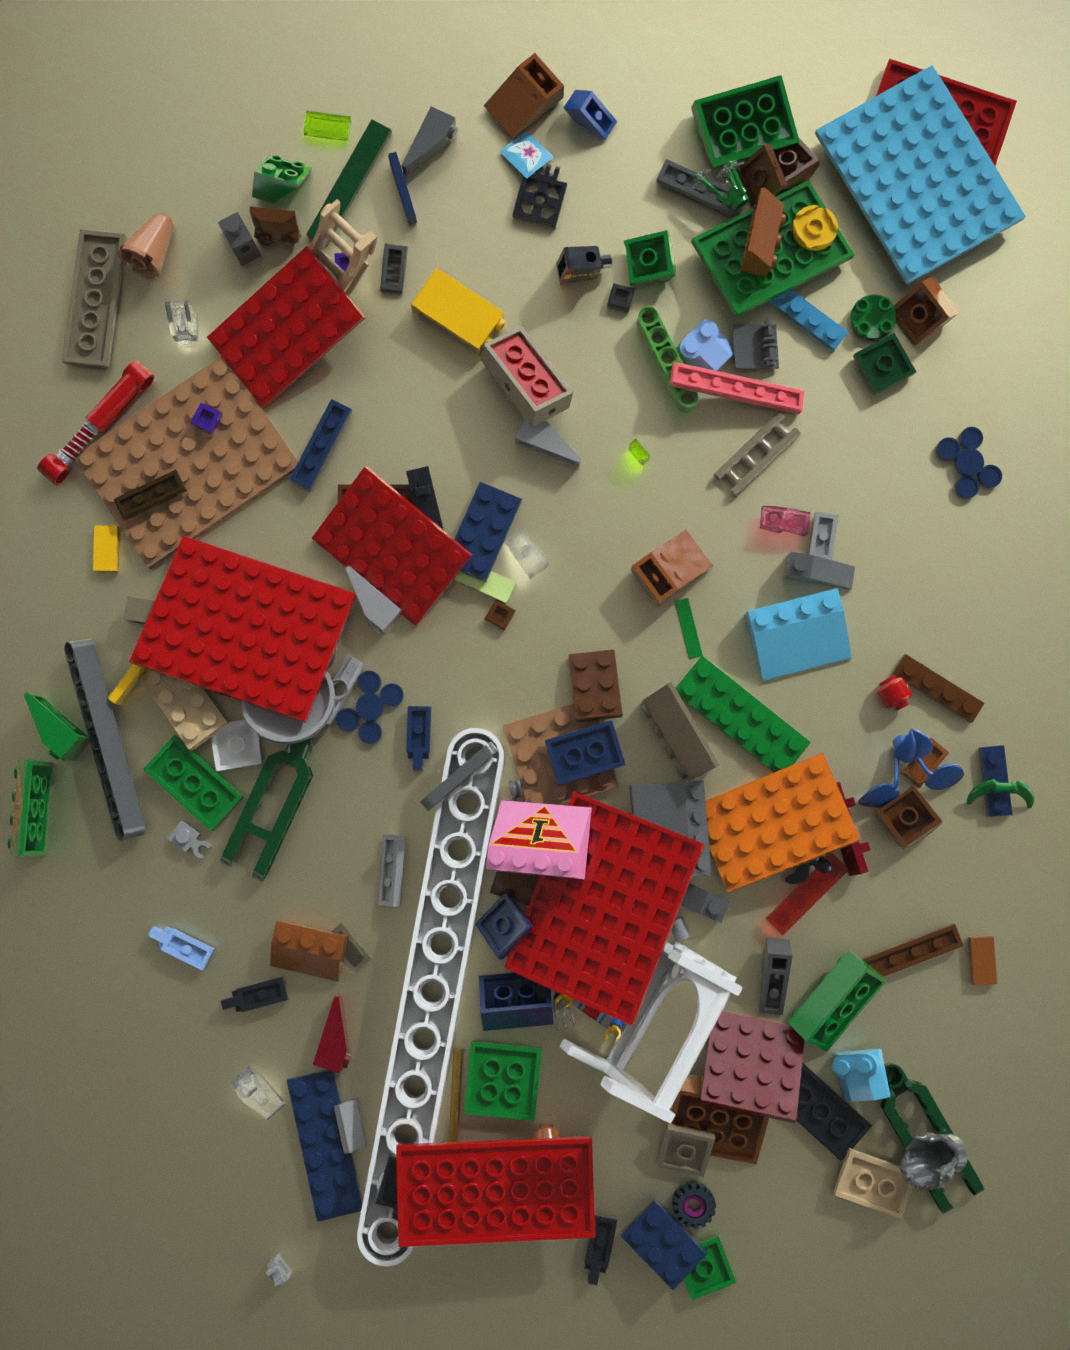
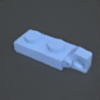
M154 926L148 935L159 941L157 946L161 948V951L202 971L205 969L215 949L170 927H166L164 931Z

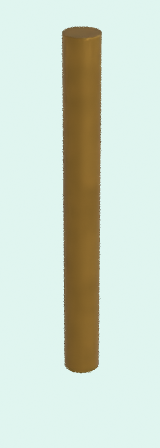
M453 1048L448 1142H458L462 1048Z

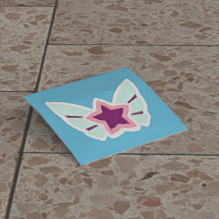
M527 131L520 134L500 151L526 178H529L535 171L554 158Z

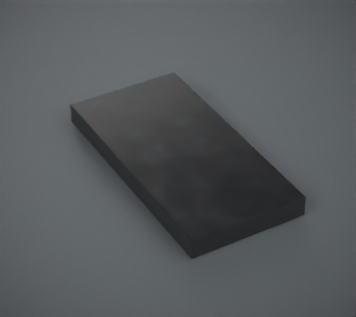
M802 1062L796 1121L842 1162L846 1157L848 1149H853L872 1125Z

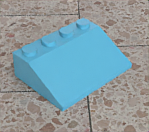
M838 588L750 610L744 615L762 681L852 658L845 614Z

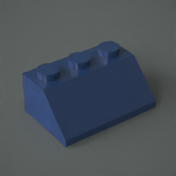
M516 973L479 976L480 1012L483 1031L554 1025L550 988Z

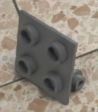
M773 320L763 321L764 324H732L735 369H779L777 330Z

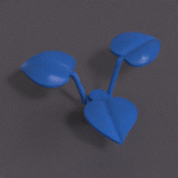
M911 728L907 735H900L893 740L895 748L893 751L895 761L894 783L892 785L890 783H882L873 787L858 800V803L867 807L879 808L900 795L896 789L898 788L899 760L903 763H909L916 759L927 776H929L925 780V785L932 790L947 789L958 783L965 774L963 769L956 764H946L938 767L934 772L929 771L921 757L930 754L934 745L925 734Z

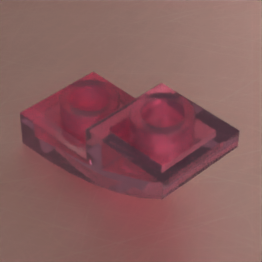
M762 506L760 529L779 534L786 531L806 536L809 534L811 512L778 506Z

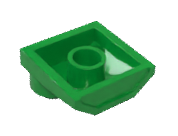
M668 230L624 240L630 285L657 280L667 282L675 277L674 251Z

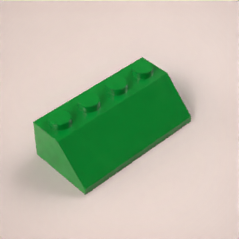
M848 950L846 954L838 959L836 966L831 972L823 977L820 985L808 995L804 1004L794 1011L788 1023L805 1041L827 1052L887 982V979L859 956Z

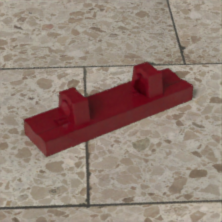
M836 782L849 811V808L856 806L854 797L845 799L840 782ZM856 842L840 849L849 876L869 872L863 853L871 851L868 842Z

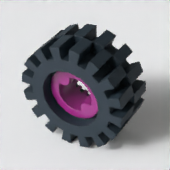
M688 1181L684 1186L681 1184L678 1191L675 1190L674 1198L672 1197V1208L681 1224H685L687 1228L691 1226L694 1229H698V1226L703 1228L706 1226L705 1223L712 1221V1216H715L716 1202L711 1190L705 1184H699L698 1181H694V1183ZM695 1199L697 1203H701L697 1211L687 1207L690 1200Z

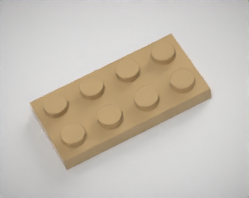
M151 670L139 677L190 751L196 749L229 724L206 689Z

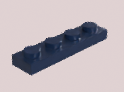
M333 399L330 400L290 477L291 482L310 491L312 490L352 413L351 408Z

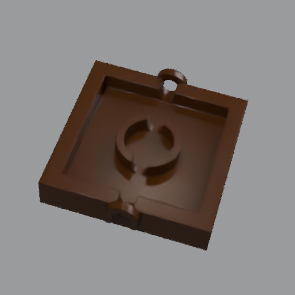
M771 144L763 145L736 168L743 187H747L746 194L750 199L752 208L755 206L761 187L766 188L775 196L787 186Z

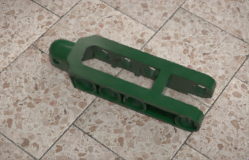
M311 738L299 743L287 744L285 750L267 757L223 851L220 863L232 867V862L238 850L243 847L248 834L251 833L267 841L252 873V877L261 882L266 879L314 776L308 763V758L313 749V740ZM285 763L296 768L298 775L270 832L254 825L252 820L258 807L262 806L264 802L262 799L269 784L272 785L273 780L271 779L278 764Z
M885 1063L890 1097L881 1099L880 1107L905 1151L906 1146L914 1139L907 1130L908 1125L902 1120L895 1109L897 1096L905 1091L913 1092L936 1134H953L927 1087L922 1085L921 1082L908 1079L901 1067L895 1063ZM967 1160L965 1168L959 1174L969 1191L975 1196L985 1189L969 1160ZM944 1188L928 1190L943 1214L954 1208L944 1195Z

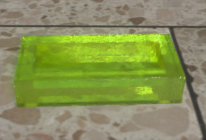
M306 111L303 129L304 136L349 141L351 116Z

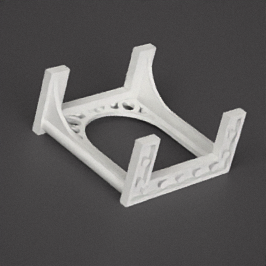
M676 941L673 945L667 942L635 1025L625 1024L620 1038L614 1044L607 1059L566 1039H563L560 1048L568 1055L606 1073L609 1077L604 1076L600 1085L608 1093L671 1124L676 1114L670 1109L731 993L739 996L743 987L735 983V976L727 973ZM684 981H692L696 989L698 1001L695 1019L679 1054L655 1097L627 1073L625 1069L664 996L677 984Z

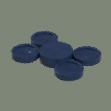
M967 427L961 432L959 440L965 448L963 451L960 452V444L951 437L943 438L936 448L937 454L941 459L947 461L955 459V468L963 476L956 482L955 489L957 494L965 499L974 497L979 491V482L973 477L979 473L980 483L987 488L996 487L1002 480L1001 470L995 465L984 466V458L976 450L983 442V434L976 427Z
M365 671L358 678V686L361 691L367 694L362 695L357 700L356 711L351 708L340 710L336 716V723L340 729L352 731L357 728L360 718H362L366 722L359 728V737L364 743L374 744L382 736L380 725L374 721L382 716L384 704L390 707L399 705L403 700L404 693L399 685L390 683L382 688L380 697L373 694L379 690L381 678L374 671Z

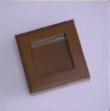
M495 599L485 620L505 631L516 610Z

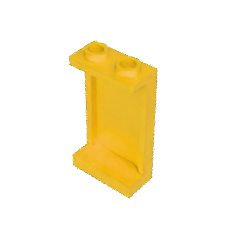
M437 267L411 303L414 313L419 316L423 314L473 347L479 355L482 353L483 344L491 341L495 332L499 333L506 323L504 321V311Z

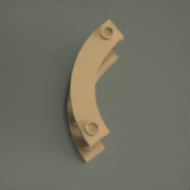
M337 199L322 209L319 226L309 248L320 262L338 278V284L349 297L369 265L366 260L369 254H374L377 236L371 230L365 236L356 232L339 216L340 201ZM335 225L354 242V249L333 231ZM328 240L349 258L350 263L345 272L322 251Z

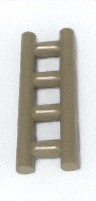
M781 412L775 414L714 473V476L719 481L726 476L735 485L730 490L735 497L801 434L797 428L789 432L780 423L785 418ZM773 429L783 438L774 448L764 439ZM756 445L767 454L758 463L748 455ZM740 461L750 469L742 479L732 470Z

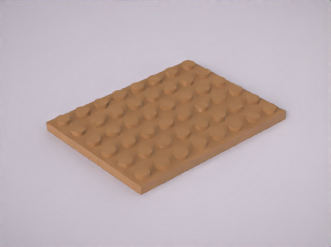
M222 356L80 451V454H77L75 456L76 459H74L149 569L175 553L182 536L192 539L197 538L287 477L298 464V460L250 391ZM200 403L210 406L223 414L213 434L190 423ZM175 469L178 471L187 492L126 521L122 519L113 499Z

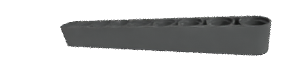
M91 638L68 641L65 643L64 651L114 832L120 841L142 836L145 834V823L111 702L108 699L109 695L94 642Z

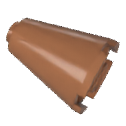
M163 213L154 214L119 248L117 254L122 263L126 265L128 262L133 266V272L145 278L154 279L155 276L158 277L161 273L174 229L172 219Z

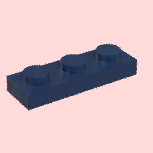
M1004 745L980 747L979 755L983 782L995 779L998 782L1009 783ZM990 792L984 795L987 817L1013 815L1010 792Z

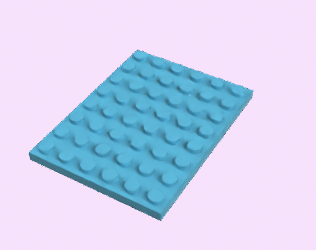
M933 65L815 131L816 137L906 285L911 284L1021 222L1026 217Z

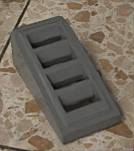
M385 243L380 290L403 293L408 246ZM390 252L400 253L402 257H389ZM388 262H399L401 267L388 266ZM387 270L398 271L400 276L387 275ZM386 279L397 280L399 285L386 284Z

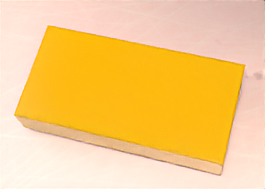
M94 525L93 571L118 572L119 527L117 525Z
M133 664L108 699L114 704L121 705L139 682V677L145 674L148 669Z

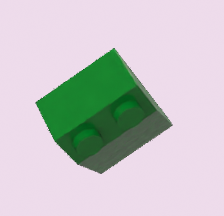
M26 691L24 694L25 700L41 740L48 747L47 753L56 760L60 758L63 761H74L90 743L88 735L42 695Z

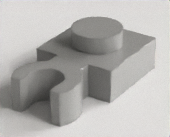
M184 820L179 822L168 837L169 841L186 853L192 848L194 855L200 859L205 857L200 853L202 845L208 849L212 848L208 841L198 840L202 833Z
M279 1254L270 1259L267 1264L269 1269H267L266 1274L275 1282V1287L281 1286L289 1280L292 1272Z

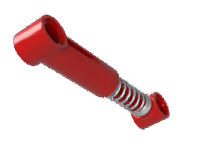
M137 360L132 361L124 369L119 381L85 417V425H81L82 428L77 430L78 433L76 435L73 434V438L68 439L69 443L64 444L65 447L63 449L60 448L57 451L58 453L55 455L50 453L45 456L38 464L37 470L54 485L61 484L70 473L71 469L68 466L72 464V459H76L75 456L80 454L81 449H85L84 446L86 444L89 445V441L93 440L94 435H98L99 432L103 433L139 393L147 390L153 383L155 376Z

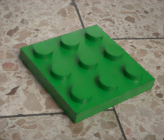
M471 1041L464 1114L535 1121L542 1048Z

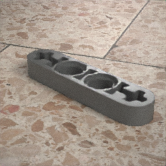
M489 742L429 793L420 803L427 811L431 810L499 750L492 742Z

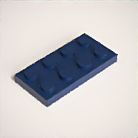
M479 482L455 536V540L473 554L460 572L487 582L520 507L521 498Z

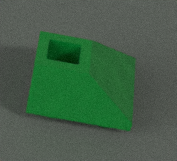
M269 155L254 171L252 197L275 203L296 190L311 173L312 167L305 166L304 163L299 161L291 162L285 160L279 155Z

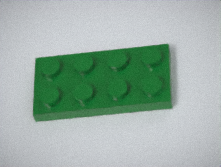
M175 734L143 768L147 774L210 831H214L244 798L239 791L194 750L190 751L183 740Z

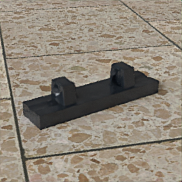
M429 467L406 471L414 506L443 529Z

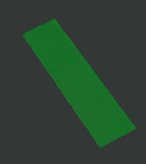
M689 599L677 600L675 604L689 659L702 656Z

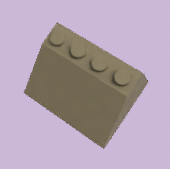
M672 682L666 684L642 701L644 704L641 706L642 711L647 719L651 717L654 721L655 726H653V729L659 739L663 737L667 746L664 748L671 759L675 758L679 764L676 769L682 779L687 778L688 781H691L720 765Z

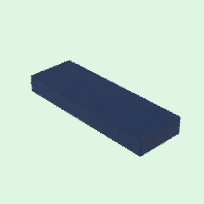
M389 153V163L407 222L410 225L417 223L416 214L397 153Z

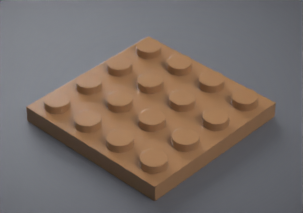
M574 703L503 725L527 803L561 805L570 801L573 791L590 796L619 787L614 769L558 785L545 740L599 724L598 720L576 722Z

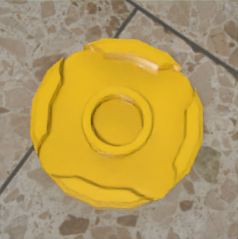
M817 205L804 207L797 213L792 223L794 239L807 250L818 251L827 248L832 244L838 231V223L832 212L826 208H819Z

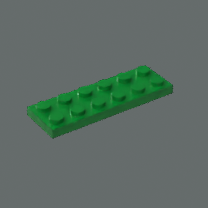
M704 656L698 659L675 688L683 701L773 773L792 766L811 743Z

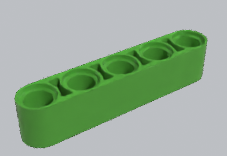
M650 306L644 307L638 314L637 327L677 408L683 413H689L696 407L699 397L698 393L669 386L672 364L674 362L683 364L657 310ZM644 316H650L653 319V322L649 324L643 322L642 318ZM660 336L663 342L660 344L654 343L652 337ZM669 356L673 359V362L666 364L661 358ZM689 396L692 398L693 403L685 404L681 398Z

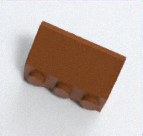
M761 187L753 208L740 271L767 277L770 269L774 270L777 256L773 254L775 248H779L782 236L778 234L779 228H783L786 214H782L784 204L766 188Z
M286 920L276 921L271 942L270 966L339 982L349 935Z

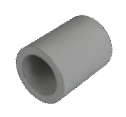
M683 916L676 918L672 927V933L676 942L683 941L692 936Z

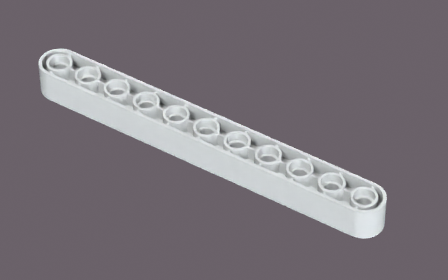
M470 728L457 734L449 744L442 782L467 762L466 755L470 749L475 747L482 749L489 742H492L499 750L437 804L357 1231V1242L361 1253L367 1260L379 1266H393L401 1263L409 1256L414 1247H399L398 1235L392 1239H387L379 1232V1226L384 1222H391L398 1229V1209L376 1204L389 1154L396 1155V1144L435 1143L487 860L488 845L491 838L505 761L504 751L497 737L481 728ZM466 793L473 794L478 801L476 810L471 814H464L458 808V799ZM463 840L467 843L469 854L464 860H455L451 857L449 847L453 841ZM451 886L459 891L460 901L456 906L448 907L442 903L440 894L445 887ZM445 934L451 939L452 946L450 951L441 954L433 949L432 939L435 935ZM429 981L438 982L443 989L442 997L438 1000L427 999L423 993L424 984ZM427 1029L431 1031L434 1036V1043L426 1048L418 1046L414 1039V1034L417 1030ZM410 1077L421 1078L425 1084V1091L419 1095L409 1093L405 1086L406 1080ZM402 1125L413 1127L416 1132V1139L409 1143L402 1142L397 1136V1128Z

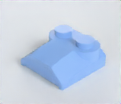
M707 319L700 322L676 348L681 360L685 364L718 371L734 355L733 345L718 331L717 325Z

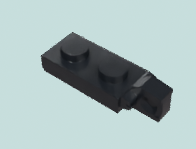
M282 976L237 988L231 991L233 997L221 1000L223 1010L235 1007L236 1012H245L286 1001L289 998L284 978Z
M595 1214V1238H589L584 1260V1269L589 1270L588 1284L597 1285L600 1272L606 1273V1268L608 1269L617 1218Z

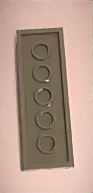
M80 229L62 362L64 364L109 368L123 271V263L119 259L117 252L127 241L125 234Z

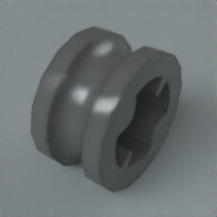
M516 778L515 782L509 780L508 784L513 801L517 797L524 798L520 779Z

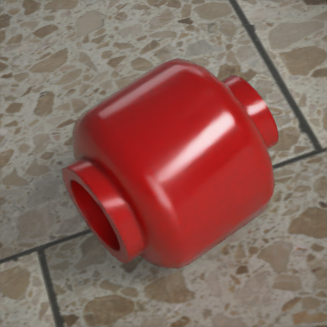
M894 675L879 683L880 688H878L877 693L887 709L895 707L896 711L909 705L907 700L912 697V692L902 677L897 678Z

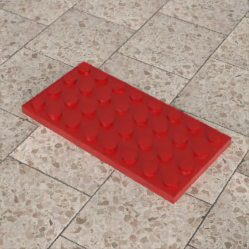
M592 1136L396 1144L399 1247L595 1238Z

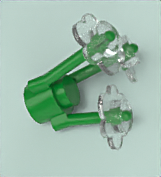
M729 160L720 170L719 175L716 176L717 182L726 183L729 180L732 188L727 191V198L707 181L711 173L710 169H706L704 172L701 170L695 175L693 179L695 184L692 190L698 189L703 184L722 200L727 208L731 205L734 210L742 208L750 200L738 176L740 166L745 164L744 161L737 163V160Z

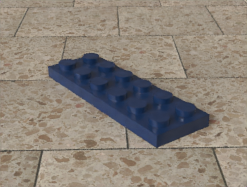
M323 1070L287 1079L317 1222L360 1212L363 1199L353 1153H344L334 1110V1106L341 1103L335 1072Z

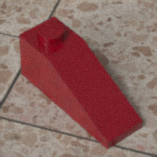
M337 993L334 996L313 1065L341 1073L343 1068H348L351 1054H348L350 1046L342 995Z

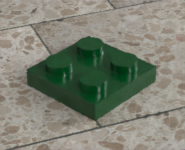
M895 333L853 355L874 395L916 373Z

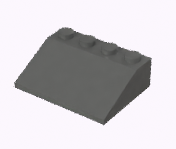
M704 780L629 785L632 815L704 843L705 846L693 876L712 875Z

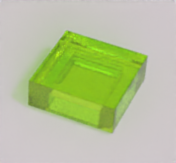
M635 438L629 443L628 450L641 465L647 463L650 459V454Z

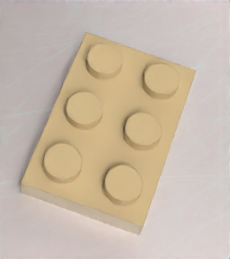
M849 1148L833 1194L902 1219L914 1185H910L909 1180H904V1174L900 1171L899 1165Z

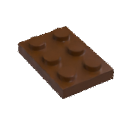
M614 649L568 654L576 722L621 718L623 713Z

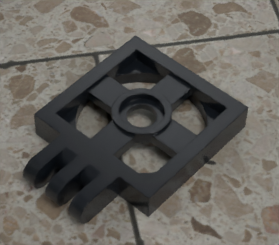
M547 164L545 172L542 171V166L535 172V175L532 174L529 178L523 175L512 214L513 218L556 228L567 189V183L557 181L561 167L556 166L554 174H551L552 165ZM540 183L538 190L534 193L524 191L530 185ZM549 185L555 189L559 199L548 196L547 190ZM538 196H542L544 198V202L542 204H538L536 202V198ZM521 200L532 203L533 209L531 214L523 211ZM547 206L556 209L552 216L548 218L540 217L542 208Z

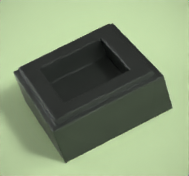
M613 283L607 307L629 313L635 289Z

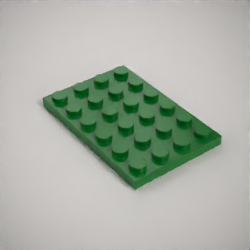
M809 180L776 196L784 204L782 214H786L783 228H779L778 234L782 236L779 248H775L773 254L777 256L774 270H769L767 277L740 271L753 208L692 238V245L736 318L853 259L855 254L839 228L832 244L818 251L807 250L794 239L792 223L800 210L812 205H817L823 209L826 208Z

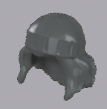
M925 1132L922 1135H914V1140L906 1146V1153L900 1162V1171L904 1174V1180H909L910 1185H914L915 1189H941L947 1182L951 1181L953 1175L958 1174L965 1168L968 1160L967 1148L964 1142L954 1134L942 1135Z

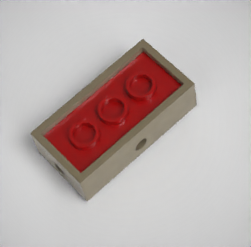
M522 326L483 344L482 363L531 427L569 409L573 391Z

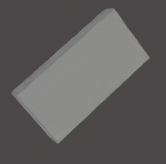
M351 1099L335 1105L334 1110L344 1153H351L367 1146L357 1100Z

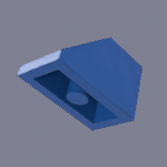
M575 90L563 107L577 124L605 140L618 122L592 91Z

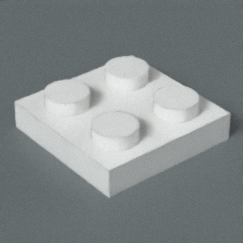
M246 719L229 722L227 726L211 737L217 772L264 764L260 737L250 727Z

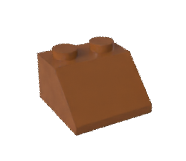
M934 277L921 281L894 305L896 320L915 345L931 336L960 313Z

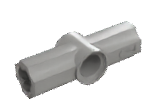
M347 655L338 673L332 680L334 688L338 684H343L345 692L341 696L335 695L334 710L327 722L329 725L333 723L345 700L350 696L353 686L366 666Z

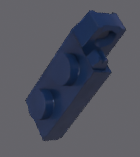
M408 706L406 752L408 753V759H413L414 771H423V759H429L432 707Z

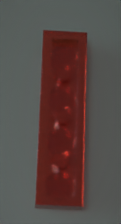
M833 853L826 857L832 866L831 872L823 873L814 869L808 878L801 882L765 918L782 936L849 871Z

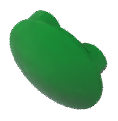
M876 294L866 295L859 299L851 311V323L854 330L860 336L871 340L887 336L896 323V311L891 299Z

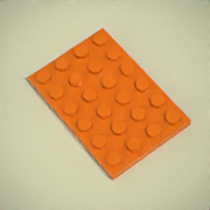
M823 753L706 800L709 848L727 893L861 841Z

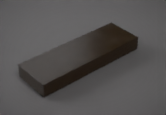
M175 469L113 500L122 519L126 521L187 492V489L178 471Z

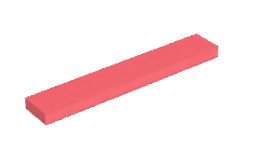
M678 362L672 364L669 386L795 414L802 412L804 390Z

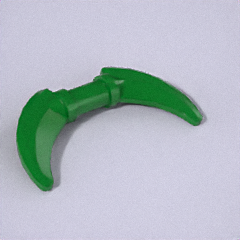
M995 779L988 780L974 787L967 797V805H971L973 801L987 793L1010 792L1022 797L1027 804V808H1032L1034 804L1033 790L1022 781L1002 783L995 781Z

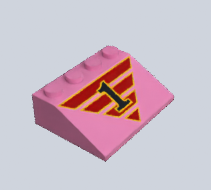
M502 800L488 845L486 869L585 879L592 808Z

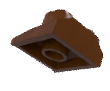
M800 138V142L797 144L773 150L787 182V186L781 191H788L810 178L820 166V159Z
M250 206L249 211L255 227L254 237L258 239L259 243L271 244V242H277L290 247L299 242V237L302 234V225L296 211Z
M914 785L910 786L908 790L882 808L875 810L878 817L893 835L895 842L903 850L912 847L924 839L943 822Z
M497 871L490 893L500 897L505 892L511 893L517 903L528 906L540 875Z

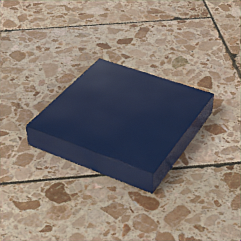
M505 892L475 923L496 957L500 960H503L534 929L511 893Z

